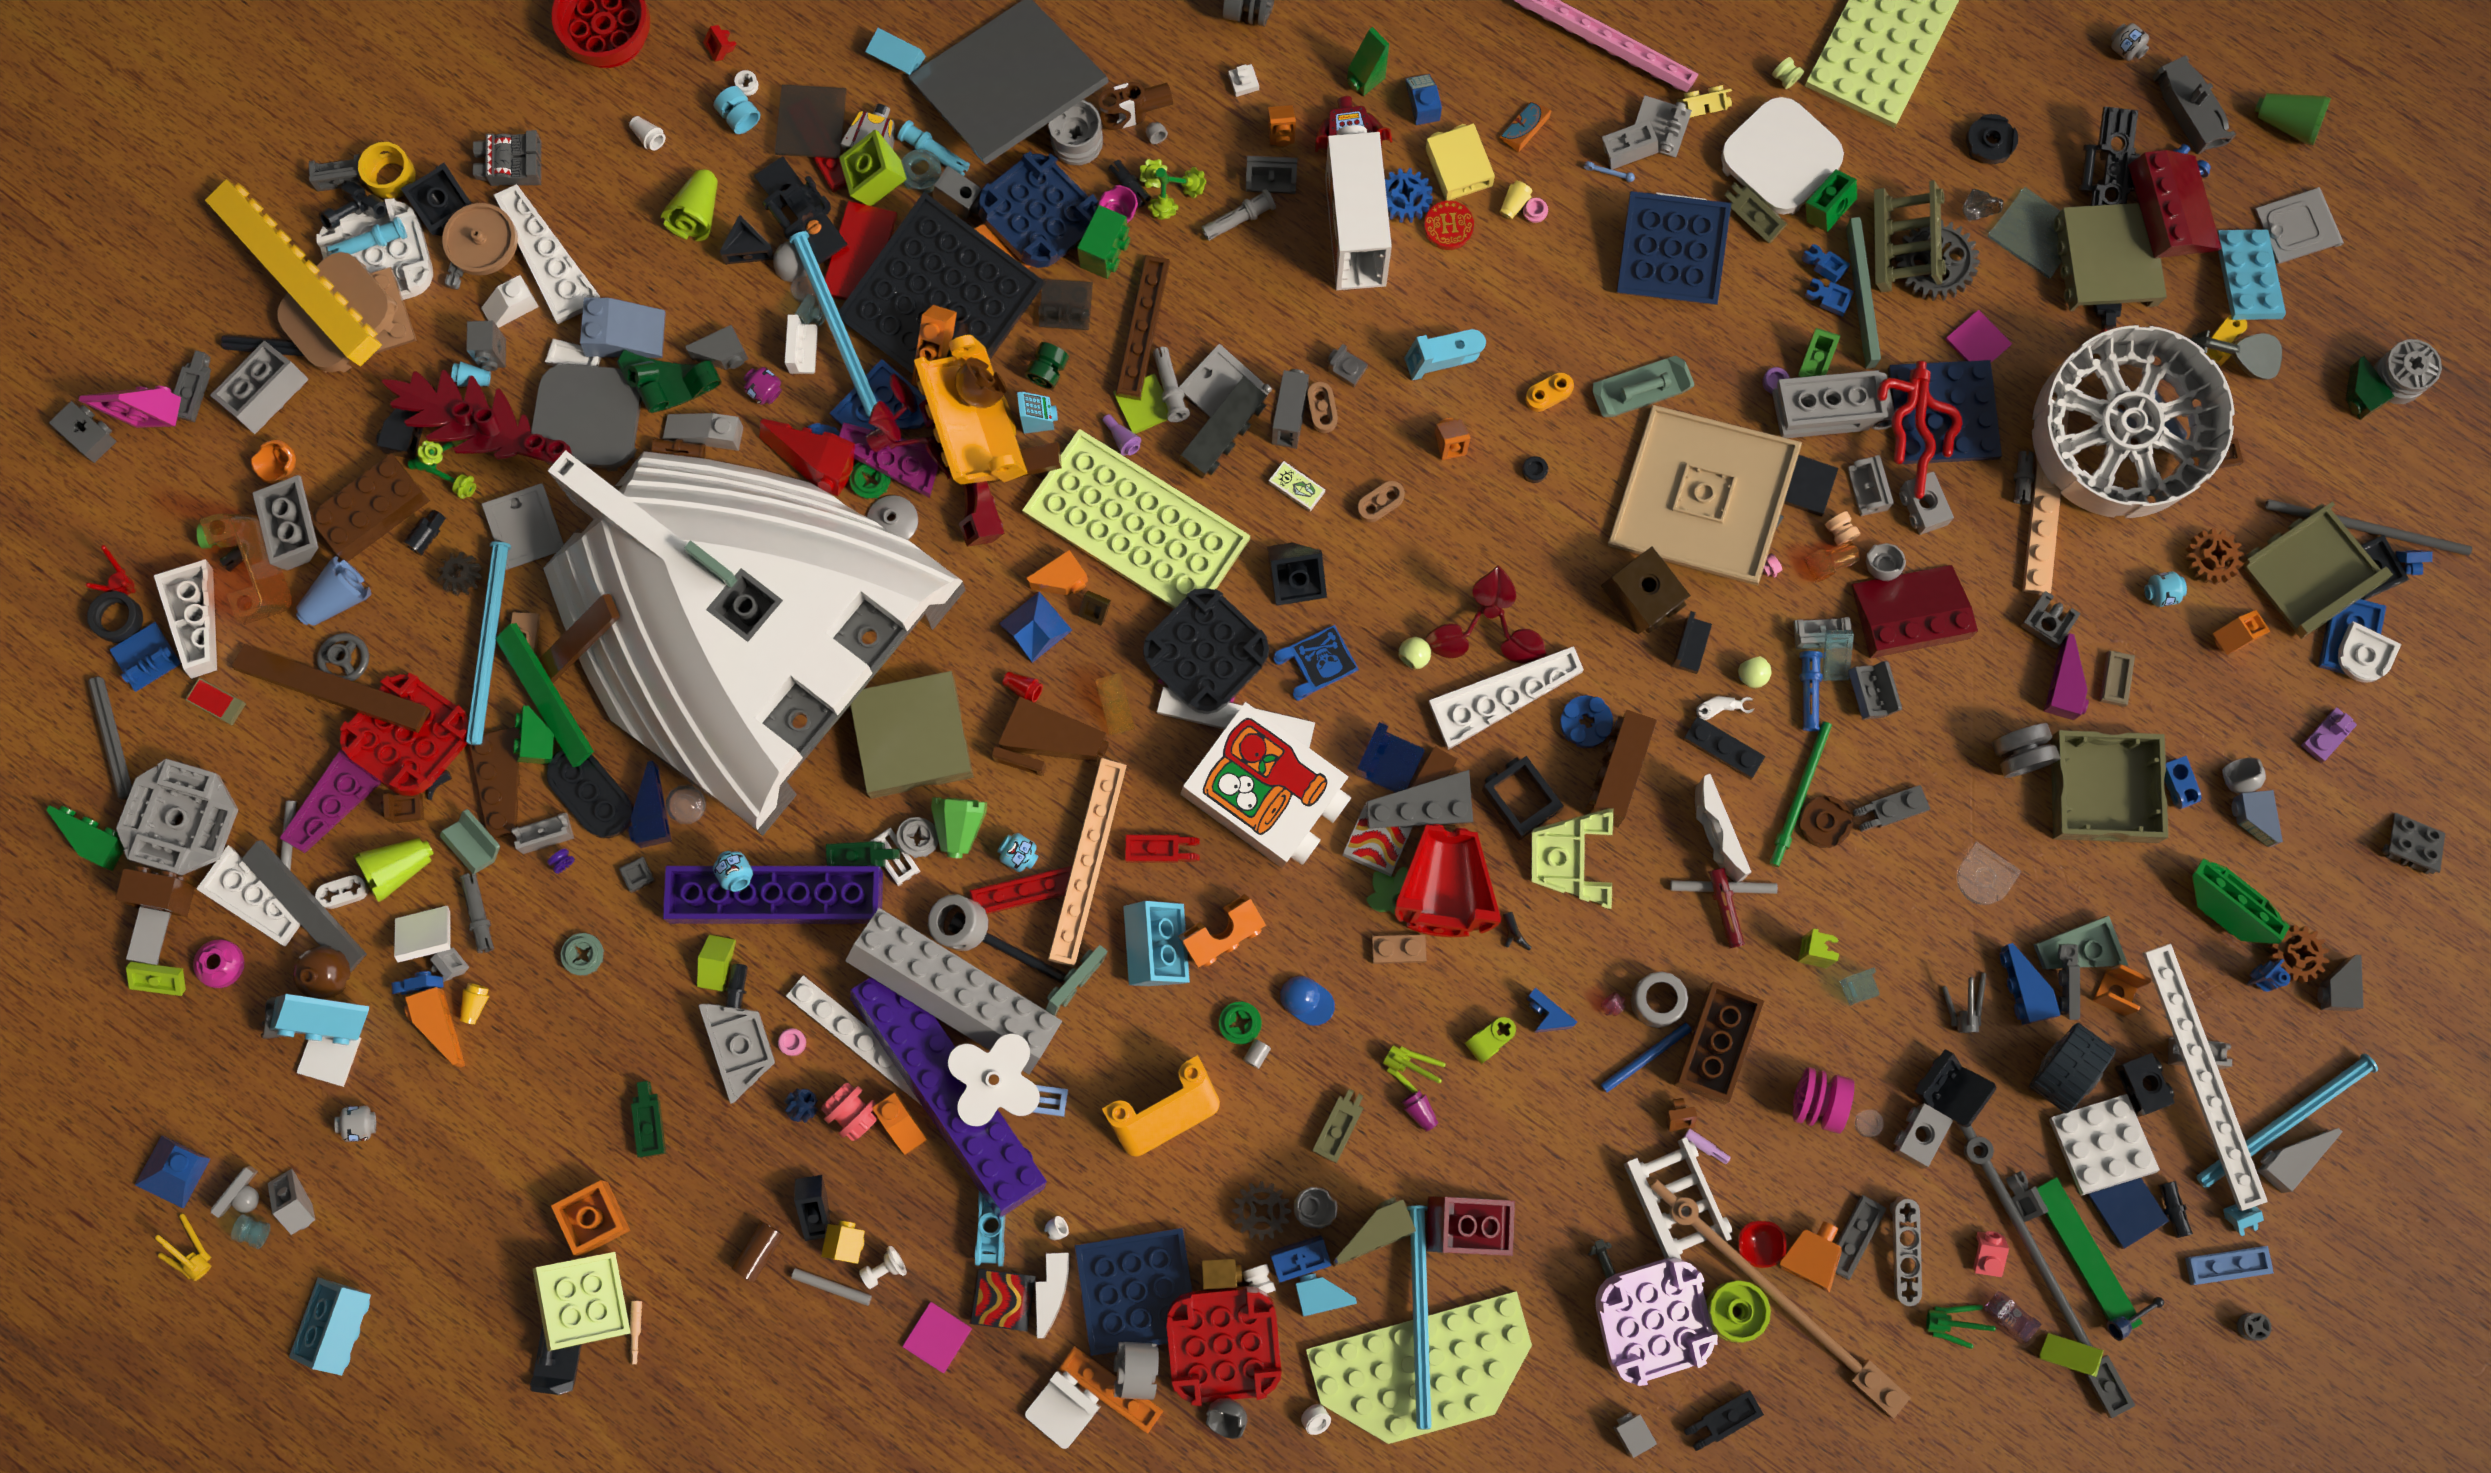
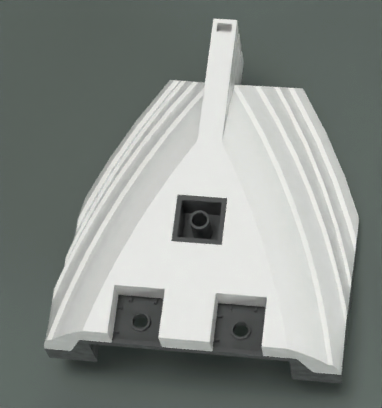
M566 450L548 470L562 490L566 492L572 503L593 518L585 529H577L543 568L563 625L567 631L603 594H611L620 618L579 658L585 674L610 720L684 779L697 786L726 810H730L762 836L797 795L788 784V779L919 621L933 630L966 590L960 578L944 568L913 543L893 534L877 522L859 514L831 494L809 482L760 469L709 459L645 451L614 487ZM690 540L734 574L738 581L732 588L726 586L689 557L684 547ZM872 631L877 634V639L874 643L865 644L862 642V637L866 632ZM798 715L807 717V724L802 728H795L793 726V720Z

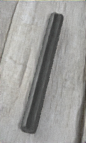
M100 676L88 680V685L116 794L121 800L128 799L132 785L105 681Z

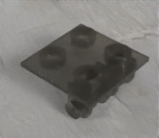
M1043 279L1046 283L1042 287L1041 305L1038 311L1040 316L1039 327L1089 330L1093 282Z

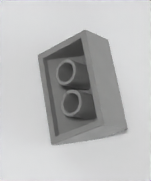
M263 341L210 396L251 432L256 434L309 379L291 361L266 341Z
M297 475L253 492L269 563L281 569L290 570L310 562L318 549V544L301 476Z

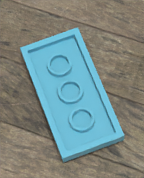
M2218 230L2217 234L2222 248L2218 253L2232 320L2283 319L2286 311L2269 231Z

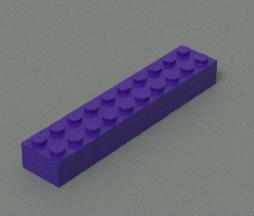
M872 977L851 989L850 1000L998 1219L1044 1190L1047 1183L1046 1179L998 1109L992 1119L982 1126H970L960 1118L958 1102L967 1085L955 1078L949 1070L948 1059L955 1046L936 1018Z

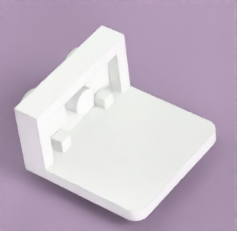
M1057 1371L1050 1379L1049 1384L1028 1408L1025 1416L1057 1445L1066 1449L1100 1409V1406L1097 1404L1099 1398L1087 1388L1084 1392L1075 1385L1078 1381L1067 1371L1063 1374Z

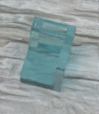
M1875 967L1840 981L1850 1006L1880 994L1873 978V974L1876 973Z

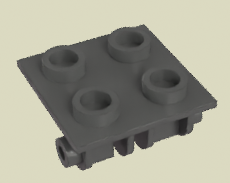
M2395 812L2390 845L2385 844L2382 853L2388 859L2391 858L2395 861L2401 859V864L2403 865L2409 861L2408 867L2422 871L2424 874L2440 873L2445 833Z

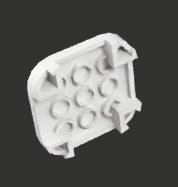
M1779 97L1764 103L1728 138L1722 150V170L1727 177L1732 175L1743 186L1746 185L1777 214L1784 215L1790 213L1793 215L1800 210L1801 206L1815 193L1835 169L1839 170L1844 152L1839 140L1799 103L1789 98Z
M394 198L384 199L388 213L380 219H375L364 211L360 215L353 213L340 219V226L329 231L323 226L320 234H316L317 244L320 246L324 260L332 253L328 251L327 246L369 232L374 225L378 224L381 226L394 221L395 217H399L406 229L407 238H398L387 242V246L375 245L351 255L363 263L370 273L391 267L403 300L423 293L431 284L433 266L421 222L411 207L396 201Z

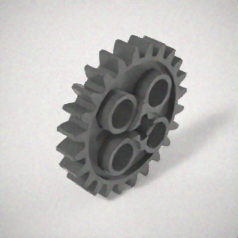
M1941 220L1942 250L1947 243L1951 244L1942 257L1946 265V280L1942 281V284L1937 285L1931 274L1927 278L1923 275L1906 277L1907 281L1904 287L1914 286L1912 294L1917 293L1919 290L1922 291V299L1927 294H1931L1932 301L1935 300L1937 295H1940L1944 301L1947 293L1954 298L1957 294V289L1963 293L1966 288L1965 284L1971 285L1973 281L1971 277H1975L1978 271L1975 267H1978L1980 261L1974 258L1978 257L1979 250H1972L1975 247L1976 241H1967L1970 233L1960 234L1962 226L1954 230L1953 222L1944 227L1943 220ZM1930 227L1918 228V232L1915 229H1911L1909 232L1910 237L1904 235L1902 242L1906 244L1931 240ZM1931 250L1896 255L1895 260L1900 262L1896 265V269L1916 266L1913 262L1915 260L1931 264ZM1957 254L1961 260L1954 261L1949 255Z

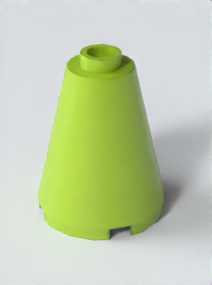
M706 169L695 171L664 208L661 214V218L664 217L665 219L663 224L673 234L686 240L688 236L696 237L695 241L706 240L709 236L718 180L711 171Z
M420 838L359 852L353 856L376 900L380 902L431 862L430 856L434 853L427 840L422 842Z

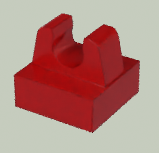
M719 25L710 26L703 41L715 62L723 60L725 55L732 52L736 46L735 41H728L730 32L728 30H721Z

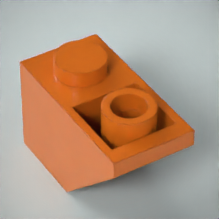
M1293 105L1268 107L1267 118L1270 145L1285 147L1294 144L1296 119Z

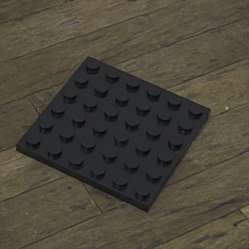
M923 192L838 312L843 322L913 374L922 314L932 305L957 312L952 340L960 336L972 335L985 346L990 360L1046 282L927 193ZM949 347L947 357H952L953 355Z

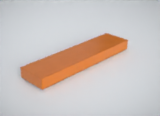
M1076 1346L1073 1347L1059 1367L1060 1371L1063 1373L1067 1371L1078 1381V1384L1085 1389L1087 1388L1100 1400L1147 1434L1164 1411L1150 1400L1114 1397V1381L1117 1380V1376Z

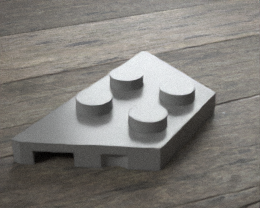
M707 1003L699 1004L730 1104L734 1103L775 1063L760 1013L756 1010Z

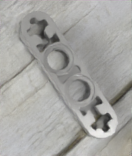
M1898 1196L1893 1203H1890V1212L1893 1214L1894 1292L1899 1302L1906 1306H1914L1919 1303L1922 1297L1920 1209L1918 1204L1912 1199ZM1905 1203L1910 1207L1907 1215L1900 1213V1208H1904ZM1907 1221L1910 1222V1223H1913V1222H1914V1226H1913V1227L1910 1226V1225H1901V1226H1899V1222H1903V1223H1905V1222H1907ZM1910 1230L1914 1234V1241L1910 1245H1903L1900 1242V1235L1903 1231ZM1905 1258H1912L1915 1263L1913 1271L1909 1273H1904L1900 1267L1902 1260ZM1901 1277L1908 1279L1915 1277V1281L1909 1280L1910 1289L1915 1291V1295H1910V1300H1907L1902 1295V1291L1907 1289V1282L1901 1281Z

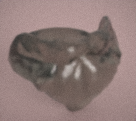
M1972 189L1964 203L1962 212L1968 221L1985 218L2002 211L2003 199L1992 197L1988 192L1979 189Z

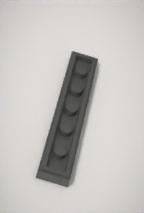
M263 840L256 841L241 860L320 946H331L330 948L340 951L345 955L349 962L350 972H352L367 953Z

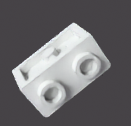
M788 315L785 364L790 374H814L818 328L817 325L802 324L798 315Z

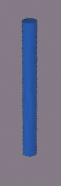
M1685 1022L1601 1083L1600 1086L1605 1093H1608L1689 1034L1692 1029Z

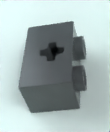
M467 321V352L477 365L486 371L506 368V338L494 321Z
M71 401L49 423L81 453L95 463L117 441L109 435L112 430L100 420L96 423L92 419L95 414L84 404L78 407Z

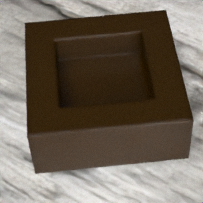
M1087 591L1084 594L1078 616L1101 626L1106 619L1111 600Z

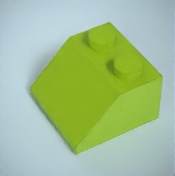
M876 129L839 157L850 196L866 205H874L907 180L901 159Z

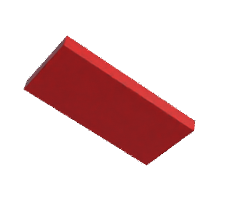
M848 201L839 233L848 245L831 257L825 277V282L832 298L845 301L848 299L890 240L898 216L897 212Z

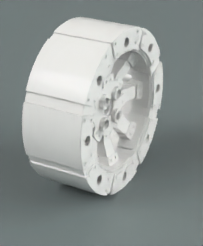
M2139 325L2124 326L2094 336L2082 344L2056 368L2043 385L2037 398L2032 418L2035 420L2032 439L2035 453L2043 472L2052 484L2055 483L2064 497L2077 506L2095 514L2113 518L2115 516L2135 518L2154 514L2170 507L2198 489L2200 484L2207 481L2219 468L2229 449L2234 426H2232L2234 405L2231 391L2222 371L2215 361L2211 360L2204 353L2205 351L2199 345L2181 334L2154 326L2146 328L2139 327ZM2093 354H2099L2101 360L2094 359ZM2155 356L2161 361L2158 366L2152 364L2155 361ZM2126 364L2143 369V377L2139 386L2134 391L2125 386L2119 373V366ZM2095 372L2098 379H2102L2108 392V400L2090 397L2075 387L2080 383L2082 377L2085 378ZM2161 379L2170 383L2175 388L2179 396L2178 399L2168 403H2158L2155 400L2156 394L2154 393ZM2053 392L2057 395L2056 401L2052 399ZM2195 399L2199 400L2201 406L2194 408L2192 401ZM2118 405H2123L2126 411L2123 413L2119 412ZM2065 410H2076L2090 415L2091 419L2098 422V424L2076 435L2074 433L2065 435L2062 419L2064 418ZM2181 415L2182 417L2188 416L2190 427L2189 439L2183 440L2170 433L2164 424L2172 418ZM2127 417H2131L2136 421V428H2131L2127 425ZM2132 438L2137 439L2138 445H2131L2130 440ZM2095 444L2096 446L2106 444L2104 452L2106 455L2099 469L2092 476L2077 466L2078 462L2073 455ZM2153 448L2165 450L2172 454L2174 459L2179 462L2172 472L2173 474L2164 480L2161 479L2159 472L2157 473L2152 457ZM2128 455L2131 461L2135 462L2139 476L2137 481L2138 488L2123 490L2122 487L2112 485L2115 479L2114 475L2120 463ZM2193 457L2199 460L2198 466L2193 465ZM2152 496L2155 499V503H2149L2147 497Z

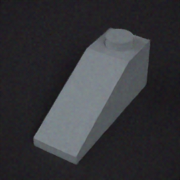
M715 413L668 414L663 439L670 441L683 439L687 443L705 444L708 447L739 451L743 425L739 417Z
M2339 1128L2327 1130L2278 1150H2270L2260 1160L2262 1165L2257 1171L2281 1193L2292 1192L2343 1131Z

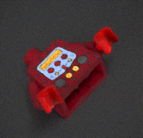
M1343 96L1337 100L1338 109H1332L1329 118L1323 120L1316 135L1315 152H1318V149L1321 148L1327 150L1328 136L1337 135V131L1345 126L1359 125L1365 127L1367 133L1380 132L1381 145L1383 140L1392 142L1391 130L1383 127L1372 114L1367 113L1364 106L1353 107L1350 96Z

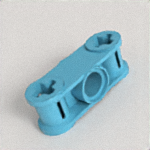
M979 1191V1219L975 1247V1265L997 1263L998 1266H1003L1005 1215L998 1219ZM989 1219H996L999 1223L998 1229L993 1233H987L984 1228L985 1223Z

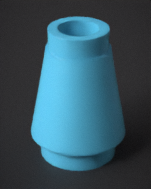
M460 362V364L454 363L451 378L458 387H467L470 376H474L480 386H489L491 371H486L464 362Z

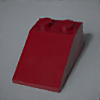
M1428 1196L1426 1251L1513 1256L1515 1201Z

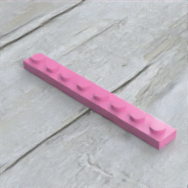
M1514 0L1523 8L1540 14L1545 20L1557 23L1566 31L1575 33L1585 38L1587 42L1606 49L1609 54L1619 56L1628 61L1630 65L1639 67L1649 72L1653 77L1670 83L1677 90L1688 92L1698 76V73L1560 0Z

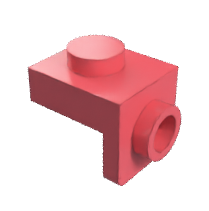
M1987 1231L1986 1233L1977 1232L1976 1238L1979 1245L1973 1266L1974 1272L1976 1274L2002 1277L2009 1251L2005 1237L1994 1231Z

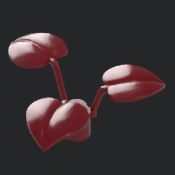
M892 374L890 376V386L896 398L902 403L901 408L893 415L883 401H878L873 406L869 424L878 428L866 434L868 445L877 453L887 446L893 449L897 446L924 443L931 458L945 473L947 480L950 479V468L945 466L941 457V453L944 452L942 444L938 443L934 436L929 437V439L921 437L899 441L901 439V432L895 420L907 408L912 413L916 412L918 404L911 388L896 374Z
M1499 565L1480 578L1473 586V597L1482 606L1478 607L1477 613L1466 632L1463 633L1462 628L1457 624H1444L1432 630L1425 638L1432 652L1446 658H1458L1468 651L1469 641L1466 637L1471 634L1481 614L1490 619L1499 616L1504 636L1507 638V640L1501 643V651L1506 658L1517 663H1531L1547 655L1544 641L1537 632L1531 629H1518L1512 635L1508 632L1504 616L1505 611L1502 608L1511 607L1516 601L1517 594L1512 580Z

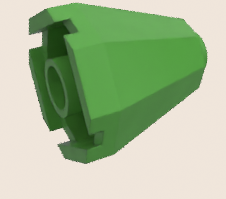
M932 797L931 809L940 849L943 852H947V857L962 858L963 854L970 852L987 813V802Z

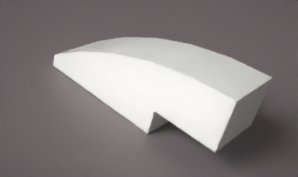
M1069 1253L1046 1254L1047 1282H1036L1037 1338L1046 1337L1060 1310L1069 1274Z

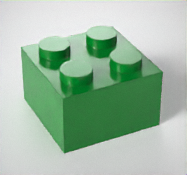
M1101 205L1098 206L1077 248L1080 268L1105 279H1108L1111 272L1115 273L1120 262L1118 257L1121 251H1126L1131 239L1128 236L1130 228L1127 225L1126 216Z

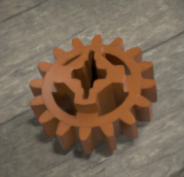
M2212 528L2208 533L2203 530L2198 536H2194L2190 540L2192 544H2189L2185 549L2190 552L2185 557V560L2192 563L2187 568L2188 570L2195 569L2197 571L2194 575L2195 578L2200 575L2203 576V583H2207L2210 579H2212L2214 585H2217L2221 580L2226 583L2231 577L2239 573L2237 569L2241 568L2244 564L2238 560L2244 556L2243 552H2238L2237 550L2242 544H2234L2235 536L2226 537V530L2224 529L2219 534H2217L2215 528ZM2206 542L2204 549L2199 551L2201 545ZM2230 562L2228 568L2223 571L2225 564Z
M2297 925L2289 927L2281 943L2268 946V949L2274 951V954L2268 956L2269 960H2285L2280 966L2290 975V983L2297 981V979L2300 984L2308 982V979L2310 981L2317 979V974L2325 972L2321 965L2329 963V960L2324 958V954L2328 953L2329 949L2322 948L2321 946L2326 940H2318L2316 938L2318 931L2308 933V926H2303L2299 930ZM2295 937L2291 944H2285L2289 938ZM2312 964L2307 971H2302L2306 965Z

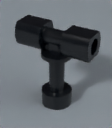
M351 181L341 188L343 197L348 203L335 211L331 208L323 210L319 213V219L323 226L331 231L340 226V219L353 212L360 215L364 211L373 218L380 219L388 211L385 201L375 195L366 196L365 189Z

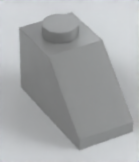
M292 1169L268 1183L272 1214L291 1235L307 1228L315 1221L313 1204Z

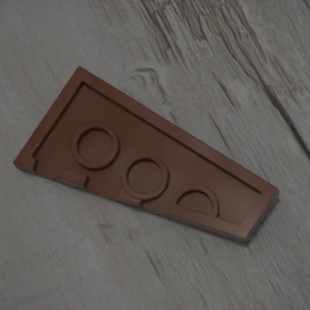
M515 727L483 734L481 745L470 744L486 830L494 839L512 835V828L517 827V793L520 775L519 762H517L518 754H513L514 738L519 739V729Z

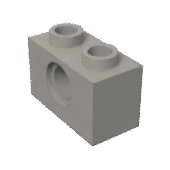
M1934 472L1928 473L1926 476L1925 495L1922 499H1917L1914 496L1916 478L1905 481L1900 488V500L1904 506L1907 505L1910 512V523L1914 529L1917 528L1919 535L1947 526L1953 520L1954 516ZM1919 500L1926 501L1930 508H1923Z
M1924 1103L1917 1108L1913 1107L1906 1118L1909 1124L1905 1131L1901 1130L1896 1136L1894 1144L1897 1146L1893 1152L1921 1169L1929 1167L1953 1122L1951 1118ZM1917 1128L1925 1131L1926 1139L1924 1142L1916 1138L1915 1132Z

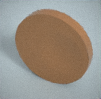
M475 203L459 209L451 216L445 225L442 243L447 257L459 270L471 275H488L502 269L512 259L518 244V234L513 221L502 209L492 204Z

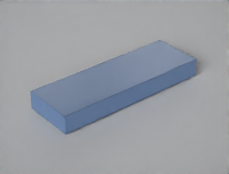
M2268 1246L2185 1258L2191 1285L2274 1273Z

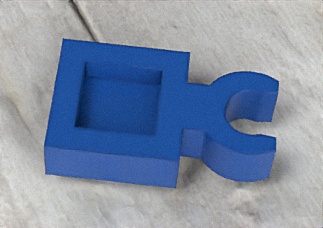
M1812 244L1810 250H1806L1802 257L1805 263L1816 265L1814 271L1833 283H1836L1848 271L1850 263L1831 251L1827 254L1823 253L1822 249L1815 244Z
M1812 279L1810 286L1815 287L1817 292L1807 290L1805 297L1809 300H1821L1822 302L1819 307L1843 317L1854 291L1830 282L1827 288L1820 280Z
M429 971L417 972L414 978L391 983L392 994L401 993V995L423 992L435 987L444 988L443 977L432 976Z

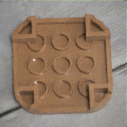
M339 252L331 254L317 265L320 270L317 274L320 277L325 276L334 285L332 290L335 293L338 291L349 301L346 305L349 309L353 307L362 315L363 319L361 322L364 325L366 323L369 324L378 334L383 329L387 332L392 330L395 326L392 323L395 308L398 306L395 300L386 293L365 268L366 266L349 253ZM287 293L281 300L277 311L278 321L282 329L308 361L325 373L336 371L344 373L352 368L348 363L350 359L343 354L296 300Z

